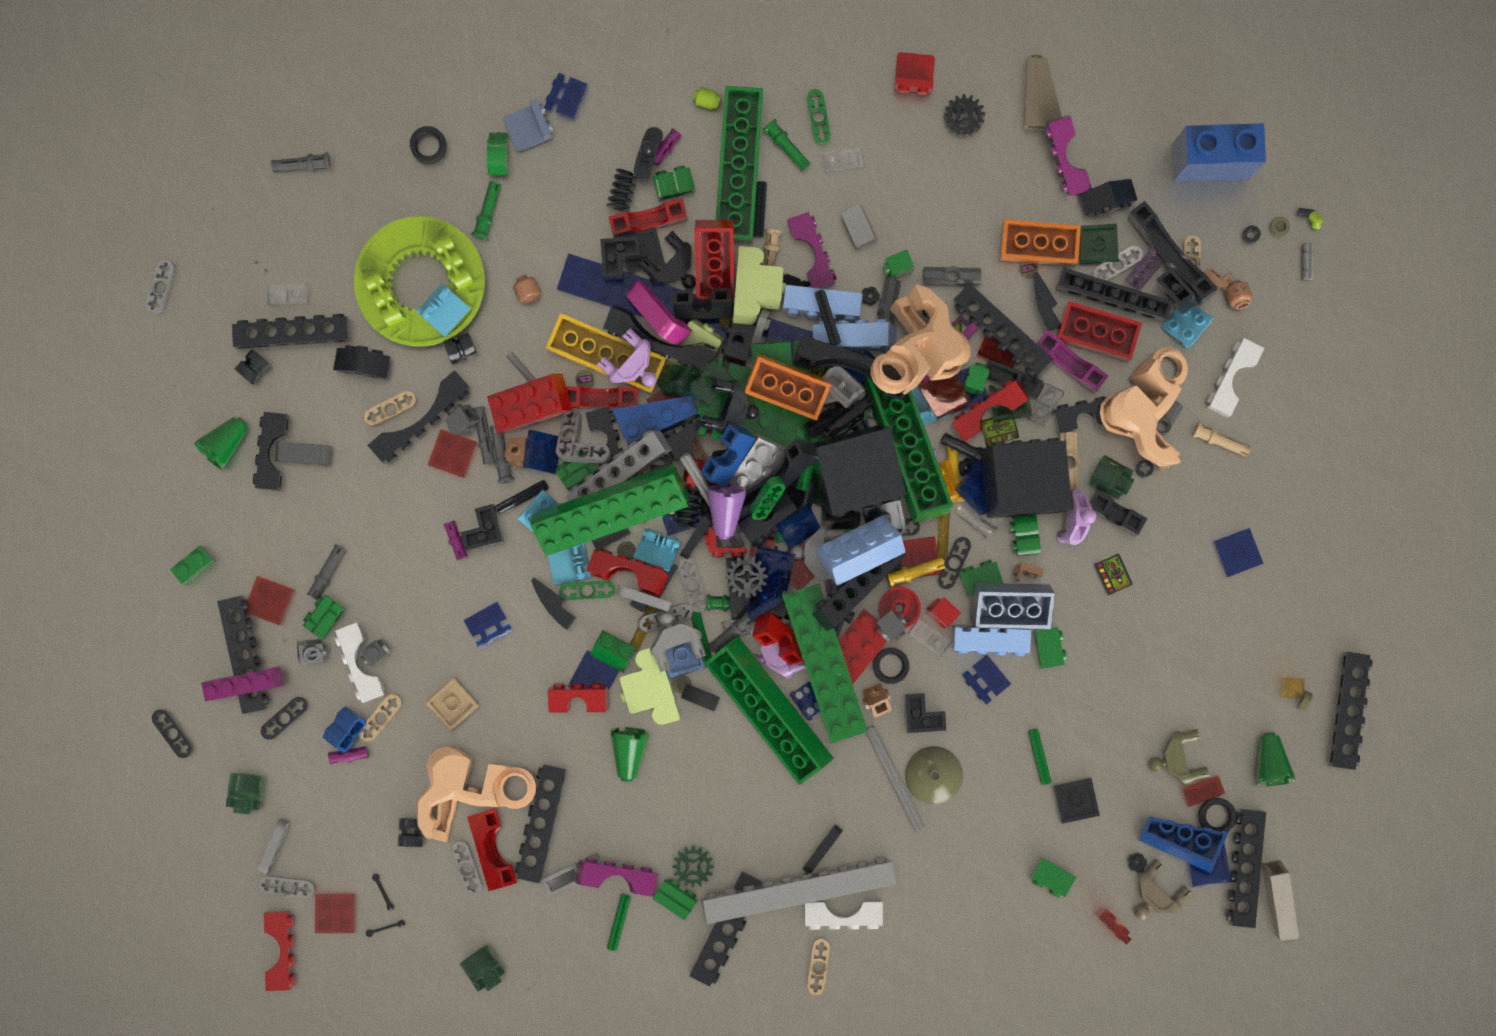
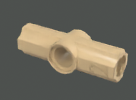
M1060 433V441H1066L1067 457H1071L1074 461L1073 466L1068 467L1070 490L1078 489L1079 462L1077 457V433Z

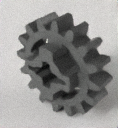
M744 556V561H741L738 557L737 564L731 562L730 564L733 568H727L726 571L730 575L725 576V579L730 580L727 587H733L731 592L738 591V597L744 593L745 598L749 597V593L753 597L756 596V590L762 592L760 586L767 584L763 579L768 577V575L763 574L766 568L759 567L762 562L755 563V557H752L749 561L747 556ZM742 565L741 572L734 574L736 568ZM750 565L754 566L758 573H754L750 569ZM745 572L748 575L755 576L749 579L748 582H745V579L738 578L744 575ZM759 580L758 584L753 589H750L751 583ZM734 581H739L743 589H740Z

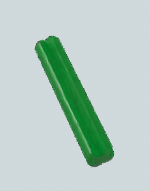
M693 612L691 617L693 627L701 632V642L707 654L702 657L705 663L712 655L701 613Z
M1037 728L1028 731L1040 781L1042 785H1047L1052 781L1040 733Z
M621 894L607 944V949L610 951H616L618 948L631 899L629 895Z

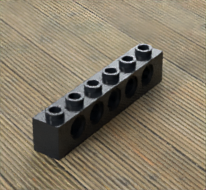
M1064 267L1060 271L1055 288L1163 323L1168 320L1173 304L1171 300Z
M970 283L954 298V308L961 315L965 313L969 317L968 321L970 323L973 322L976 326H979L986 338L997 342L996 346L1003 353L1005 351L1011 355L1010 359L1016 365L1021 364L1025 368L1024 372L1029 377H1035L1038 380L1054 364V359ZM972 304H977L980 306V308L977 311H971L969 309V307ZM990 316L994 320L992 323L986 324L983 322V319ZM1000 329H1005L1008 333L1001 337L997 332ZM1019 342L1022 346L1019 349H1013L1011 344ZM1032 354L1036 359L1033 362H1028L1025 360V357Z
M333 314L329 318H325V315H314L313 319H306L305 316H296L294 320H287L285 317L275 318V321L256 319V322L249 323L248 320H238L237 324H232L233 347L235 349L350 342L349 318L344 316V314ZM328 324L334 325L331 333L325 332V327ZM309 325H314L315 327L312 334H306V328ZM294 326L296 328L295 333L291 336L287 335V329ZM270 328H276L277 330L273 337L268 336ZM257 329L256 337L249 338V331Z
M906 553L872 568V574L868 570L842 583L838 588L834 587L827 593L829 597L826 600L822 599L815 605L817 609L812 615L826 631L835 628L906 556Z
M242 595L217 601L233 675L244 674L246 668H250L253 672L259 671L261 660L259 655L256 656L255 652L257 642L255 636L252 637L250 630L253 629V624L246 610H249L247 599H244ZM234 611L240 613L241 618L238 622L232 619ZM238 630L243 631L245 634V638L242 641L236 638ZM242 649H246L249 652V657L246 660L240 656ZM264 690L257 691L256 697H251L249 693L238 695L242 714L267 709V704L270 703L268 694L264 693Z
M1353 652L1343 653L1329 760L1330 767L1356 770V766H1359L1360 755H1358V748L1362 746L1363 741L1360 733L1361 728H1364L1365 725L1363 710L1366 709L1368 703L1365 695L1366 690L1370 687L1368 672L1371 671L1373 661L1370 659L1371 655ZM1356 667L1361 672L1358 678H1355L1352 674L1353 669ZM1353 686L1358 689L1356 697H1352L1350 694V689ZM1350 706H1353L1356 710L1355 715L1352 717L1347 712ZM1347 725H1351L1353 728V733L1350 736L1345 733ZM1345 744H1348L1351 748L1350 753L1347 755L1342 750Z
M543 764V767L538 769L536 778L540 780L538 787L536 786L534 805H530L528 816L531 817L530 823L525 825L523 835L526 836L525 843H521L519 854L522 857L521 861L516 863L514 871L517 874V879L535 883L541 882L567 769ZM546 780H551L554 783V788L551 791H547L544 788ZM541 799L549 801L550 806L548 809L543 810L540 808L539 802ZM537 818H543L545 821V826L541 829L535 826ZM532 837L540 839L541 844L539 847L531 845L530 840ZM528 856L536 858L535 866L527 865L526 858Z
M1240 809V813L1237 812L1236 814L1238 832L1234 834L1236 851H1233L1232 863H1235L1234 871L1232 870L1230 875V882H1233L1232 890H1229L1228 895L1231 908L1227 910V921L1232 926L1256 928L1266 812ZM1248 824H1252L1254 827V831L1250 835L1245 832V827ZM1247 843L1252 846V851L1249 854H1245L1243 851V847ZM1244 863L1250 865V870L1247 873H1243L1241 870ZM1246 882L1248 890L1242 893L1239 888L1240 884ZM1244 901L1246 903V910L1239 912L1238 904Z
M741 871L733 889H736V891L743 890V887L747 885L762 886L763 881ZM745 916L715 923L689 974L690 977L709 987L712 983L716 984L720 976L718 970L720 966H725L729 958L726 955L729 948L733 949L738 939L735 936L738 930L742 932L747 923L744 920ZM725 924L733 926L734 930L731 934L723 933L722 927ZM718 941L722 942L725 946L721 952H717L713 948V945ZM713 959L716 966L713 969H707L705 967L706 960Z

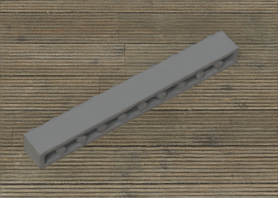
M886 857L875 859L874 863L868 864L867 861L856 863L854 867H849V865L837 867L838 870L830 871V869L818 871L819 874L816 875L805 873L801 874L800 878L792 879V877H785L781 879V882L777 883L766 881L762 883V886L758 887L747 885L743 887V890L727 889L724 890V894L708 893L705 894V898H701L704 920L707 924L896 885L893 863L889 859L886 860Z

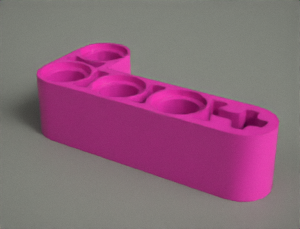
M637 280L627 292V298L653 329L665 340L680 346L692 332L687 324L670 313L644 282Z

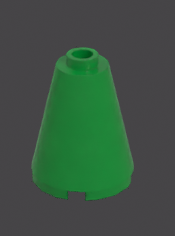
M233 417L199 438L194 445L201 454L204 453L208 457L207 460L219 469H223L247 432V424L242 418Z
M619 727L611 729L610 735L616 771L621 781L631 782L634 778H637L649 738V732L645 733L646 730L633 727H625L623 731H619Z
M1275 732L1264 733V737L1260 738L1257 786L1262 787V783H1267V787L1289 784L1290 779L1292 782H1295V775L1280 736L1275 735Z

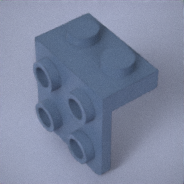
M537 99L530 101L531 106L504 117V122L517 151L525 150L552 139L550 132L553 131L549 120L545 121L543 115L546 114L542 103L538 104Z

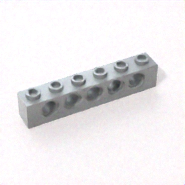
M649 430L642 435L643 439L639 442L634 441L628 445L627 451L616 454L611 463H605L600 466L598 473L587 476L582 485L578 484L571 488V493L566 498L570 501L587 495V489L593 493L635 478L670 452L672 448L660 430ZM646 445L649 447L648 454L644 451ZM631 456L635 460L634 465L630 463ZM616 467L620 470L619 476L616 475ZM602 478H604L606 482L604 487L601 484Z

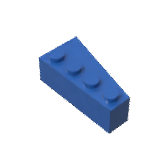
M691 396L612 409L627 445L634 441L639 442L643 439L642 435L649 430H660L663 434L690 420L699 418Z
M1149 817L1139 841L1211 873L1229 832H1219L1211 828H1199L1191 824L1185 823L1184 825L1170 820Z

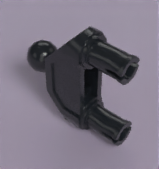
M657 127L647 129L636 157L634 175L641 182L649 179L660 142L663 139V133Z
M672 230L664 239L676 250V254L661 269H658L647 257L638 266L650 276L649 279L653 284L674 283L681 278L683 287L692 289L696 285V278L691 274L685 273L691 267V245L686 241L683 242Z
M715 378L713 383H716V385L712 384V390L727 393L719 418L703 415L701 419L705 421H700V425L702 428L714 429L717 433L723 434L729 423L739 426L744 422L745 416L750 420L756 419L759 415V409L756 405H749L746 394L737 380L728 382Z

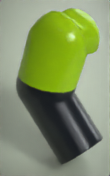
M1298 208L1297 217L1309 218L1312 222V228H1321L1323 218L1316 210Z

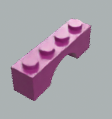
M1066 115L1047 121L1048 126L1045 127L1047 137L1052 138L1053 145H1050L1053 156H1057L1059 161L1056 167L1059 175L1062 174L1064 181L1061 182L1064 193L1068 192L1070 196L1092 189L1087 171L1073 167L1066 156L1067 145L1071 138L1076 135L1071 116Z
M809 212L787 219V225L793 240L805 242L814 252L815 263L806 274L810 287L827 289L834 286V280H837L834 270L829 269L828 262H830L827 251L823 252L821 245L824 243L821 234H817L814 228L817 227L814 216H810Z
M1048 329L1036 343L1054 359V363L1093 393L1098 391L1108 377L1106 373L1094 364L1085 361L1072 352L1061 339Z
M278 666L241 675L202 682L201 685L206 702L276 688L284 685L281 668Z
M586 857L585 861L579 860L575 879L576 884L599 888L605 879L618 875L626 880L631 893L654 897L658 874L652 872V868L641 867L638 870L634 869V865L624 863L620 867L615 866L616 862L606 860L602 864L597 863L598 859Z

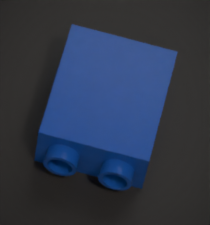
M1264 123L1185 126L1172 143L1174 182L1250 179L1266 162Z

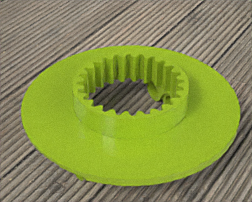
M406 217L382 227L364 245L354 270L355 297L365 319L382 336L407 346H431L453 338L464 330L475 317L484 295V267L475 246L458 228L446 221L433 217ZM421 253H423L425 257L430 254L432 259L436 258L439 263H442L441 265L448 275L447 280L450 284H447L446 287L471 308L446 337L418 314L415 308L410 311L408 306L404 307L395 296V292L391 290L394 288V285L390 282L394 280L391 274L396 273L394 268L400 267L399 262H405L406 256L413 258V254H416L420 257Z

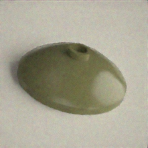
M934 746L923 748L910 758L906 766V785L911 794L924 803L941 804L947 802L957 794L962 785L963 771L957 757L947 749ZM933 772L938 773V778L935 780L931 777Z

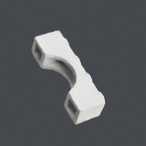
M1245 338L1235 343L1232 349L1235 353L1232 359H1227L1224 365L1226 371L1223 376L1220 375L1215 383L1218 387L1215 393L1211 392L1207 399L1209 403L1208 409L1226 418L1232 415L1239 401L1232 388L1233 376L1238 369L1256 366L1265 348Z
M354 623L336 630L337 635L334 638L337 646H341L343 650L341 657L344 664L349 666L348 676L351 683L354 682L357 689L354 692L357 700L366 703L386 695L380 677L367 675L359 667L357 660L358 651L363 643L366 642L360 623Z
M824 901L806 903L805 926H809L811 930L821 929V926H828V929H840V926H848V929H859V926H867V929H879V926H883V902L862 901L861 906L854 914L844 917L831 913Z

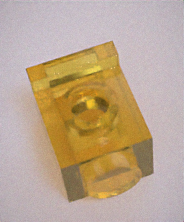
M1281 677L1280 697L1300 698V694H1304L1305 679Z

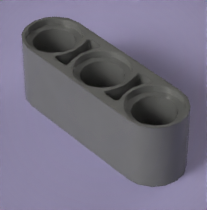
M276 442V462L330 465L331 446Z

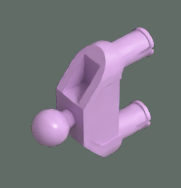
M630 328L622 337L635 348V352L620 368L615 367L605 356L597 366L610 376L609 379L612 383L635 381L640 376L645 386L652 387L657 381L656 375L645 371L650 365V342L647 339L642 340Z
M1075 489L1071 490L1072 510L1067 511L1066 531H1059L1057 534L1061 535V537H1057L1060 543L1067 542L1070 545L1081 543L1086 537L1091 524L1097 518L1096 512L1092 510L1086 494L1081 490Z
M790 621L788 623H785L789 627L792 626ZM778 642L768 646L762 645V655L760 656L753 654L761 665L766 662L769 669L787 679L792 678L794 673L806 669L805 665L799 666V664L804 662L789 665L778 656Z

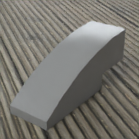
M598 853L588 857L598 859L597 863H602ZM579 862L542 879L549 897L577 885L575 879Z

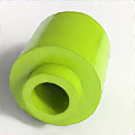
M700 86L699 90H695L693 100L696 101L695 105L713 110V108L718 109L722 95L717 94V91Z

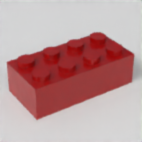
M695 220L696 298L702 300L710 298L713 288H731L734 300V220Z
M1068 301L1057 337L1066 344L1129 362L1133 357L1142 322Z
M550 374L487 396L497 433H508L573 411L563 374Z
M865 609L861 611L838 640L852 684H854L887 642L875 628L878 626L876 622L879 620Z

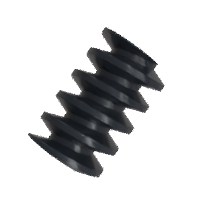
M617 168L616 172L619 174L614 175L616 181L612 182V186L616 189L610 190L613 196L608 197V201L611 203L606 204V206L611 209L624 211L630 209L626 202H632L628 195H634V192L630 190V188L636 187L632 180L638 179L632 172Z
M685 486L689 494V505L686 508L675 511L680 516H674L673 519L679 525L696 529V526L691 523L698 521L694 514H700V512L695 508L702 506L698 500L704 499V497L699 494L698 488Z

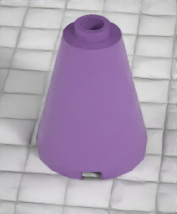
M722 485L709 486L707 494L714 534L719 539H730V536H733L744 503L746 496L745 488L735 485H729V487H723Z

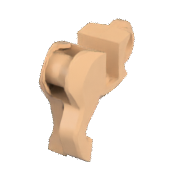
M915 285L909 295L896 300L890 308L902 323L908 335L895 343L886 354L878 356L870 368L873 382L886 393L896 394L903 391L905 395L916 388L926 374L931 380L951 378L959 373L963 364L971 356L967 338L951 324L948 306L931 289ZM925 310L929 314L930 318L927 324L916 311ZM882 365H892L901 375V380L889 379L883 373Z
M1171 347L1156 350L1152 353L1149 360L1136 368L1130 377L1135 386L1108 396L1100 405V417L1106 430L1133 438L1139 454L1158 465L1160 470L1180 463L1178 456L1181 454L1157 431L1159 419L1173 405L1181 391L1179 385L1187 377L1188 366L1186 359L1182 353ZM1165 356L1170 357L1176 364L1177 373L1173 379L1165 376L1161 370V361Z
M451 746L437 748L429 756L426 764L430 785L417 800L418 827L427 839L449 842V833L457 801L475 806H506L510 809H520L527 806L536 794L534 776L528 770L521 767L492 763L488 764L483 789L472 786L468 787L475 759L459 748ZM512 776H519L526 781L527 793L520 800H512L505 794L504 784ZM438 804V815L436 819L432 816V809L435 805Z

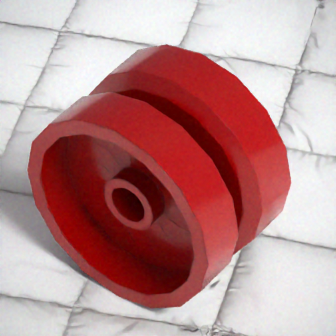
M894 587L881 596L878 602V614L881 619L892 610L896 616L900 614L906 621L904 626L907 628L917 621L921 613V603L914 591L906 587ZM897 605L902 606L901 612L895 610Z

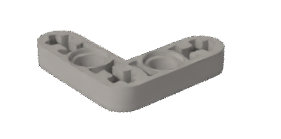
M572 407L573 411L564 413L556 447V454L559 459L564 462L607 463L611 459L612 453L606 445L577 443L582 416L576 408ZM573 414H575L576 417H573L571 422L569 417H572ZM567 431L574 432L571 438H564ZM565 444H567V449L569 450V452H566L565 455H563L562 452L566 451ZM588 449V454L585 457L579 456L581 450ZM602 451H605L606 454H603L602 457L598 455L602 454Z

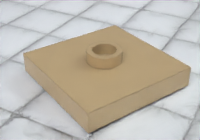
M454 677L425 702L450 732L480 706Z

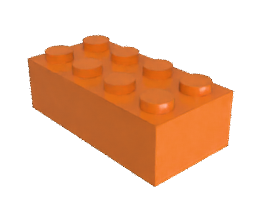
M1004 219L1002 223L999 261L1076 267L1079 257L1081 225Z
M758 353L745 384L744 392L817 420L831 387V382Z

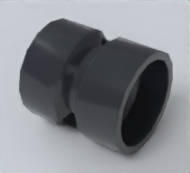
M469 332L460 335L458 340L452 338L444 341V346L452 365L462 362L464 357L469 359L477 356Z
M251 349L245 356L246 360L240 361L234 369L254 385L260 378L259 373H264L270 367V364Z
M399 818L398 829L401 831V834L398 835V846L423 847V836L418 827L417 819ZM408 828H414V833H407Z

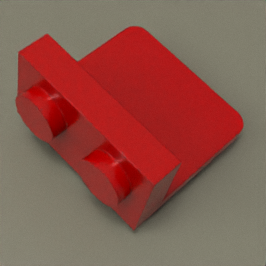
M899 52L896 62L894 90H898L901 93H909L910 91L917 92L920 95L932 94L935 57L933 55Z
M708 529V533H705V546H708V554H712V557L721 558L724 557V554H731V557H743V554H747V548H716L714 529Z

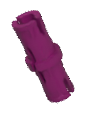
M673 128L665 139L660 142L654 163L658 166L665 156L672 152V147L682 136Z
M455 520L443 524L449 537L448 543L452 545L456 560L468 557Z
M367 746L349 748L345 753L341 751L328 752L330 765L346 761L351 763L352 760L369 758Z

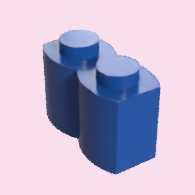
M345 706L337 713L334 722L326 728L322 738L337 750L345 753L354 743L355 737L363 731L367 722Z

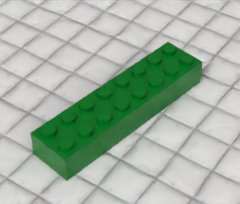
M725 86L716 220H734L735 242L753 243L763 88Z
M866 377L863 386L866 389V394L872 397L869 402L874 400V405L871 408L878 425L882 424L891 428L906 495L903 497L912 522L916 523L950 513L953 503L912 390L906 393L903 400L885 395L875 383Z
M675 464L536 512L532 514L530 525L545 556H549L686 508L689 505V494Z
M818 583L782 595L830 744L868 732L835 629L826 631L812 615L817 609L815 605L824 599L820 584Z
M739 636L704 663L799 785L834 759Z

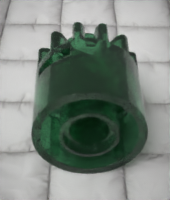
M1103 455L1088 484L1119 499L1122 493L1127 495L1132 487L1134 479L1131 476L1134 470Z
M230 773L225 807L233 808V813L250 814L251 810H259L263 776Z
M487 945L459 963L478 992L483 988L488 992L502 982L499 977L505 974V971Z

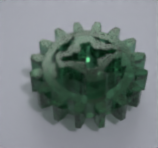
M692 845L691 850L684 847L685 852L678 851L680 857H674L673 859L677 862V864L672 865V868L677 869L673 874L674 876H680L678 882L685 881L684 886L691 883L692 888H694L695 883H698L701 887V881L708 882L709 880L706 876L713 875L709 871V869L714 868V865L709 864L713 858H707L706 856L709 852L702 853V847L698 850H695L694 845ZM698 854L699 856L697 858H690L687 855ZM681 860L685 863V870L683 872L680 870ZM700 860L697 865V871L692 870L686 873L689 870L690 862L695 863ZM704 860L706 862L705 873L701 869V863ZM689 875H697L699 878L693 880L687 877Z

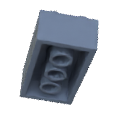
M974 583L970 619L975 628L1051 629L1055 592L1050 584Z

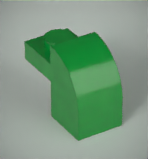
M489 133V138L487 139L488 175H507L508 133Z

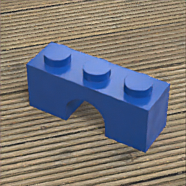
M729 423L720 438L727 446L726 452L719 457L709 456L700 472L710 482L727 487L756 438L746 428Z

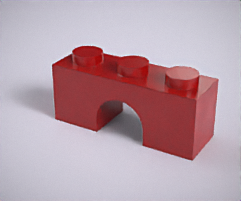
M772 613L756 617L752 635L754 639L764 646L778 642V656L789 665L803 662L792 628Z
M600 682L591 683V685L572 683V686H564V683H554L548 689L549 713H568L571 709V699L575 697L585 701L587 712H606L609 708L608 685H603Z

